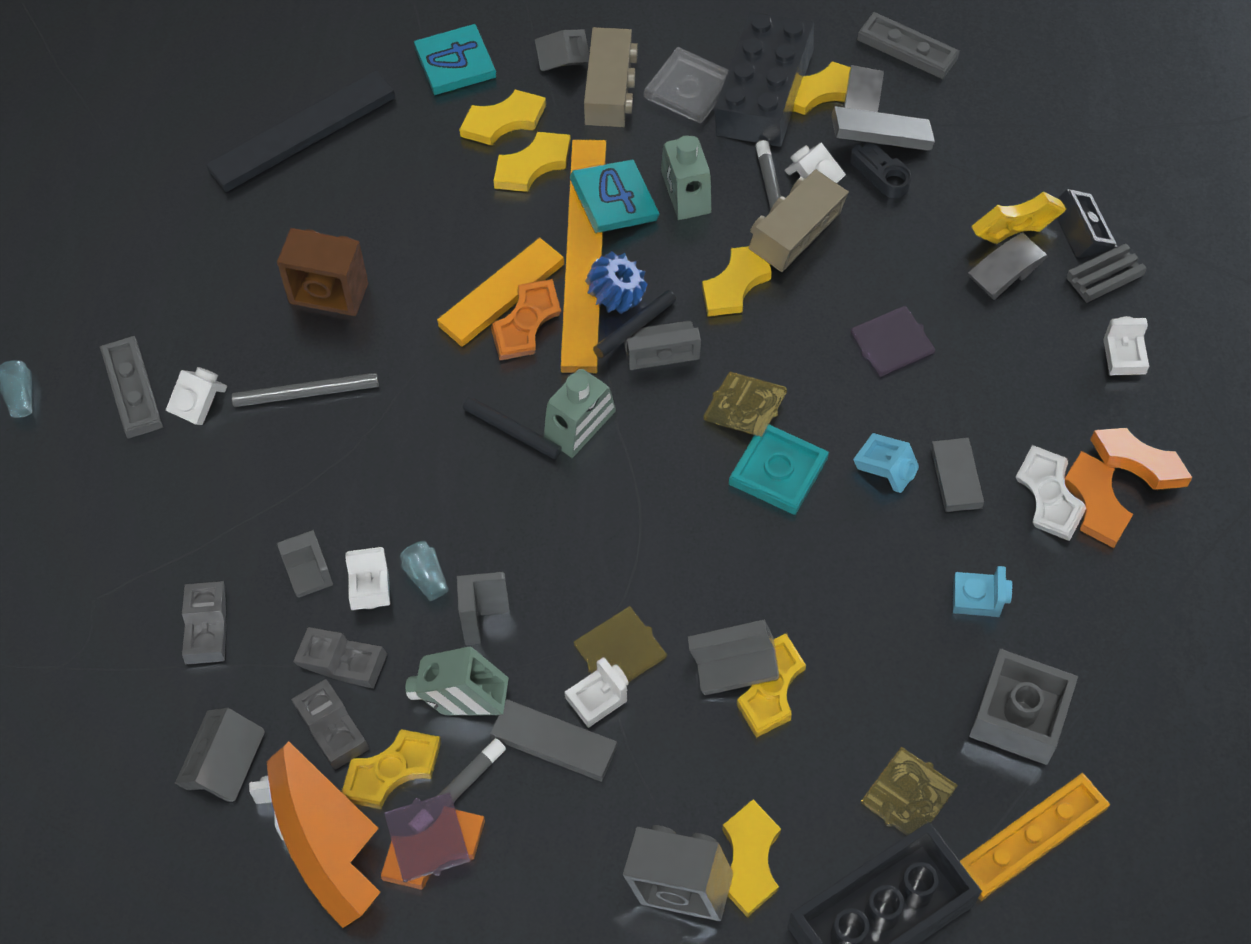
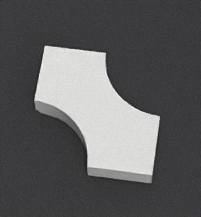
M1032 445L1016 475V479L1019 483L1030 489L1036 498V512L1033 524L1038 529L1070 541L1086 510V506L1081 500L1074 497L1065 486L1067 458Z

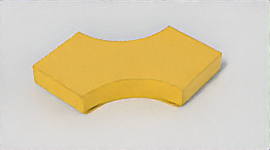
M832 61L821 72L810 76H803L794 102L793 111L807 115L806 113L821 103L830 101L845 102L851 67Z
M515 89L512 95L501 103L491 106L472 105L459 129L460 137L493 145L500 136L510 131L520 129L533 131L546 107V98Z
M537 132L533 142L522 151L508 155H499L493 181L494 189L528 192L534 180L542 174L553 170L566 169L571 144L570 135Z
M1042 192L1035 198L1014 206L997 205L971 227L976 236L998 244L1007 237L1020 232H1040L1064 213L1066 208L1061 200Z
M749 246L731 248L730 263L727 268L718 276L702 281L707 316L742 313L743 300L746 294L754 286L771 280L770 263L751 251Z
M787 634L774 639L779 679L752 685L747 692L737 699V706L756 738L791 721L792 714L787 702V690L791 682L800 673L805 671L806 664Z
M401 729L392 745L382 753L370 758L351 759L342 793L353 804L382 809L388 795L399 785L414 779L432 778L441 745L440 737Z
M754 799L724 823L722 827L723 833L731 844L733 853L731 869L734 874L728 897L747 918L779 889L769 869L768 853L772 844L779 837L781 828Z

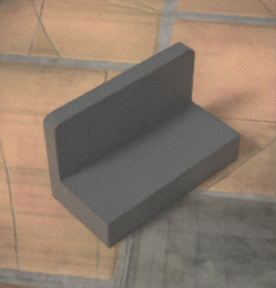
M691 321L641 328L624 341L629 370L700 359L701 338L699 329L694 328Z
M504 572L457 576L458 610L465 645L481 644L479 616L510 612Z
M765 619L688 637L689 651L698 665L700 688L704 695L779 679L774 638Z
M229 708L208 710L175 784L186 790L205 789L227 802L235 801L265 732L264 729Z

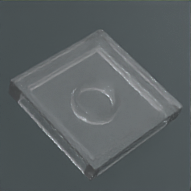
M677 47L644 89V98L701 124L718 101L728 69Z

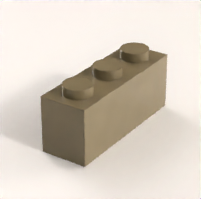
M592 28L584 99L585 125L625 127L626 114H632L633 94L628 93V88L635 87V68L630 67L631 63H637L638 43H632V29Z
M817 169L806 179L800 177L786 198L784 196L778 198L767 217L761 215L755 221L750 231L753 237L749 249L783 272L841 213L849 191Z

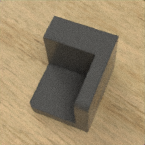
M585 29L561 30L535 39L541 71H549L561 66L589 63V50Z
M314 530L277 543L297 597H302L333 585Z

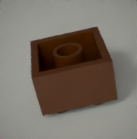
M290 228L277 260L288 302L290 304L356 316L368 285L360 242L346 236L336 237L309 229Z

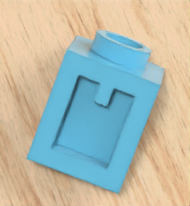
M872 433L853 459L858 470L888 478L893 491L899 493L914 479L919 468L910 443Z
M997 566L994 575L955 572L953 577V613L1000 617L1004 604H1010L1012 581L1006 580V567Z

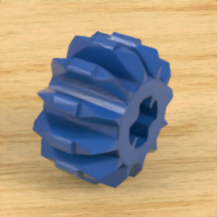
M611 251L604 257L601 256L599 259H596L591 265V270L585 280L589 285L587 294L596 296V305L604 304L608 313L616 309L622 314L628 311V309L636 307L642 300L641 297L644 295L643 293L648 285L643 280L645 271L638 270L636 268L637 261H628L625 253L617 256Z

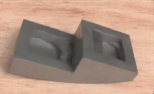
M851 65L843 107L878 112L884 71Z
M1022 232L989 254L968 274L980 288L995 300L1018 278L1021 281L1025 279L1047 258V254Z
M224 581L185 584L182 616L185 623L182 656L185 665L225 661L226 598Z
M308 627L293 662L297 666L315 673L374 689L387 653L382 646L348 641L342 633Z
M327 679L291 699L334 770L369 750L366 740L348 715L344 704Z

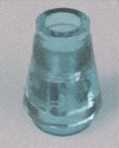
M9 361L0 365V392L10 412V416L15 418L28 416L33 411L32 372L22 361Z
M421 541L409 546L400 554L399 557L402 560L401 568L423 594L426 595L429 601L438 599L448 592L449 588L446 585L434 547H429L426 541Z

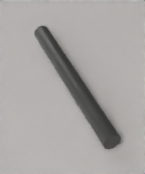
M376 372L232 393V402L234 407L379 387L378 376Z

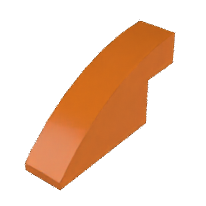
M288 741L267 761L271 800L279 829L290 856L305 883L321 905L344 928L361 917L380 893L350 863L379 828Z

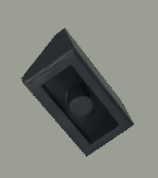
M1066 189L1057 198L1062 201L1066 208L1065 212L1057 217L1076 257H1087L1117 248L1116 242L1092 194Z

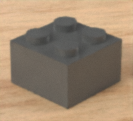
M999 649L969 737L1047 765L1057 747L1078 676Z
M653 825L651 829L636 828L623 872L625 880L641 905L721 921L734 874L720 844L713 837L701 833H693L691 837L678 835L672 829L660 825Z

